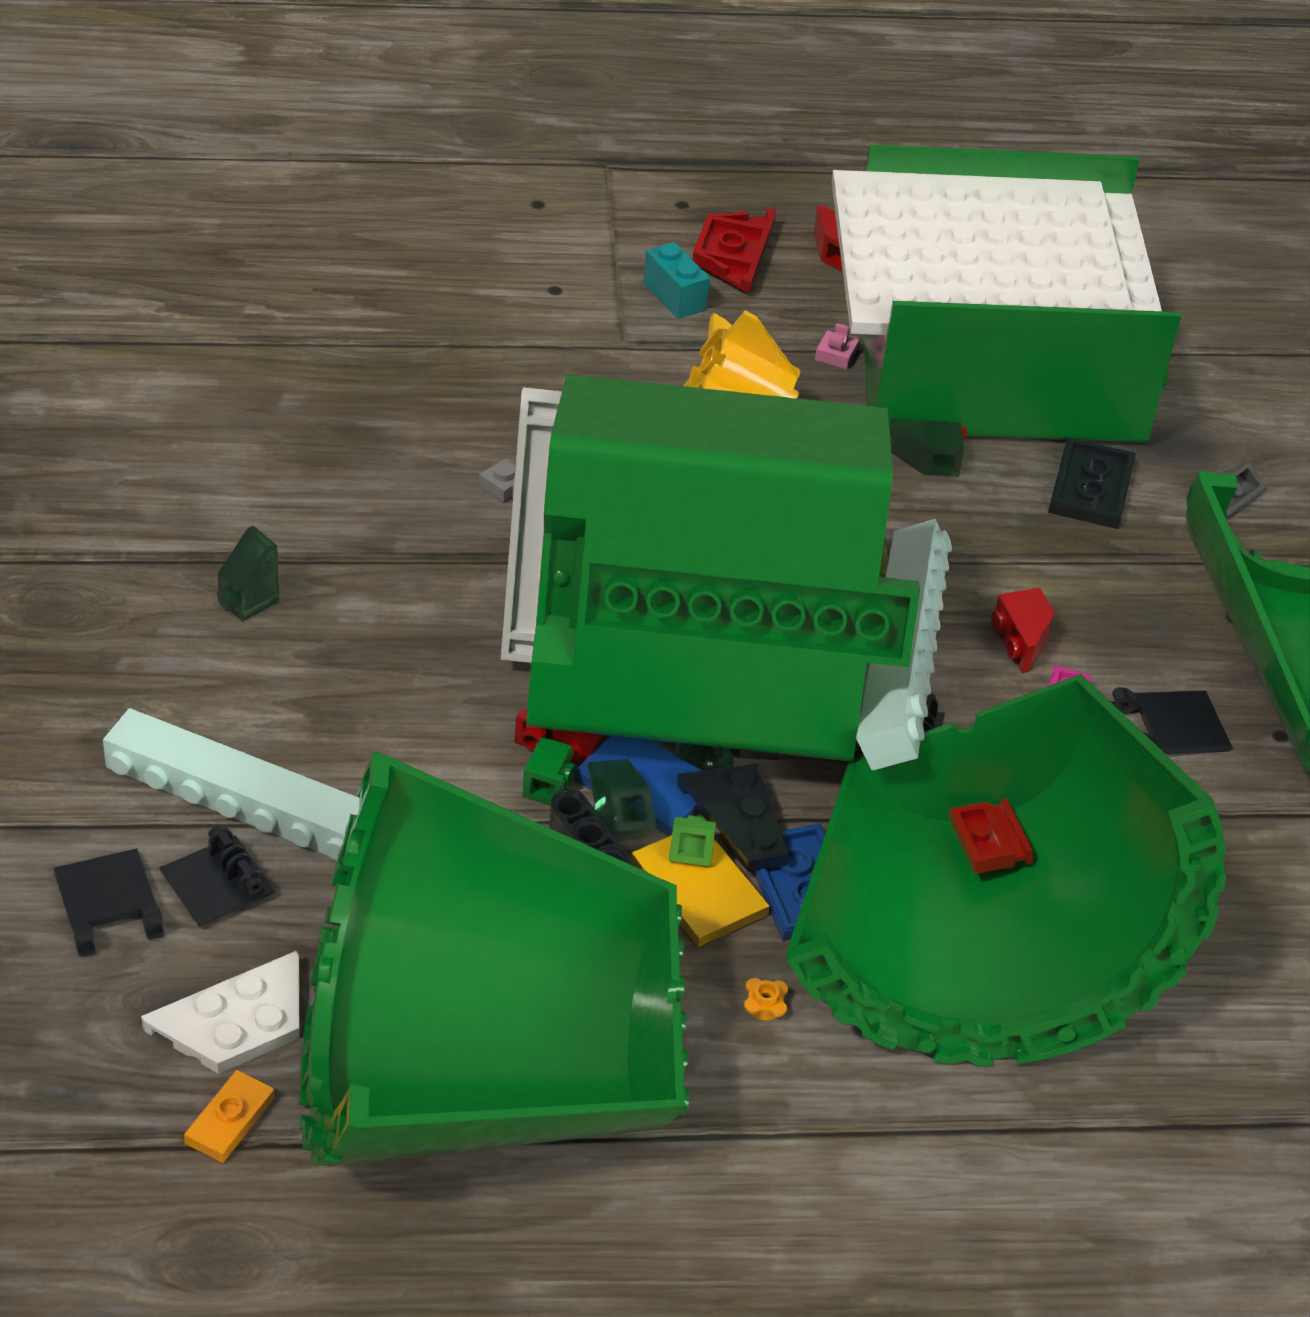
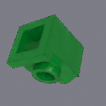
M544 737L540 738L523 771V798L551 806L553 795L560 790H564V786H570L575 773V764L571 763L574 755L572 746Z

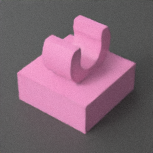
M837 323L835 332L826 331L816 349L815 360L847 369L858 350L859 339L849 337V326Z

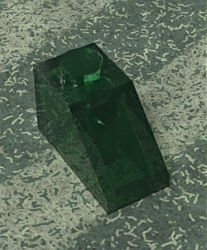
M253 525L246 529L217 573L219 590L217 598L224 610L231 611L242 622L279 602L277 545Z

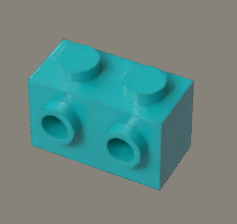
M675 242L646 250L643 283L677 319L706 311L708 290L711 286L710 278L691 259L689 254L685 253Z

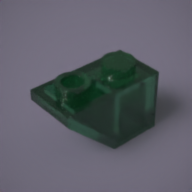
M891 418L889 429L891 453L923 475L959 477L964 454L961 422Z
M628 758L588 763L595 809L619 842L639 840L657 828L650 788Z

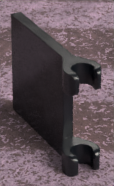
M1118 687L1112 692L1115 701L1110 702L1124 715L1138 709L1149 733L1144 734L1165 754L1229 752L1232 747L1206 690L1135 693L1127 688Z
M137 848L53 868L76 949L80 957L96 953L92 930L94 926L141 915L148 940L164 936L162 914L156 904Z

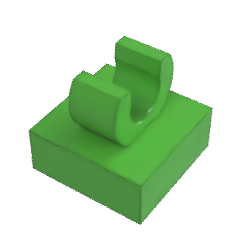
M688 815V818L675 816L669 861L710 866L716 822L704 821L705 817Z

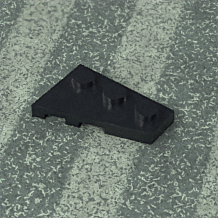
M757 764L678 774L677 786L684 794H690L697 803L696 809L702 817H705L704 819L709 818L712 822H716V827L720 831V839L746 871L787 866L789 854Z

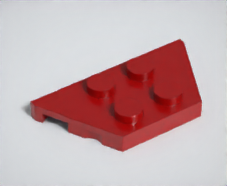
M766 209V215L758 217H748L747 211L731 214H707L693 250L692 260L698 266L739 289L750 293L776 220L777 210Z

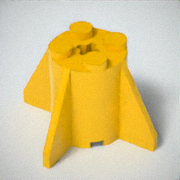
M744 310L735 323L731 325L726 319L713 313L710 317L708 339L699 352V355L703 356L700 366L697 367L693 364L689 379L683 386L797 398L799 392L794 387L800 375V369L791 365L758 317Z

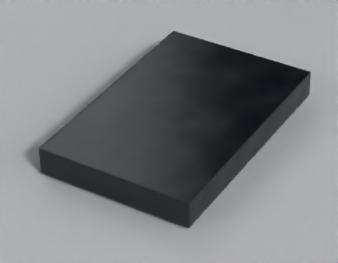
M1067 437L1048 513L1119 529L1136 453Z

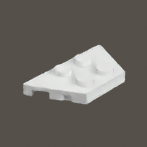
M294 951L141 1016L142 1027L150 1035L157 1032L173 1041L174 1049L186 1056L198 1058L202 1065L218 1074L300 1039L299 955Z

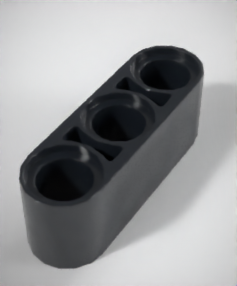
M565 789L553 795L550 807V829L629 864L628 853L581 792Z

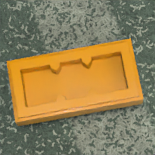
M236 1070L185 1132V1144L224 1163L275 1099V1089Z

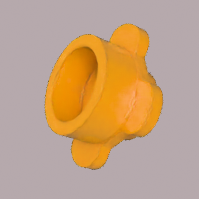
M751 978L746 982L745 989L749 994L748 999L744 1002V1009L753 1017L768 1021L781 1017L786 1013L787 1005L784 1003V996L788 993V986L783 981H761L758 978Z

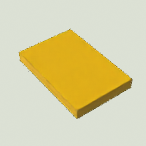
M672 835L631 853V863L633 866L677 885V904L682 905L680 925L697 947L740 929L769 914L770 906L715 839L710 866L669 861Z

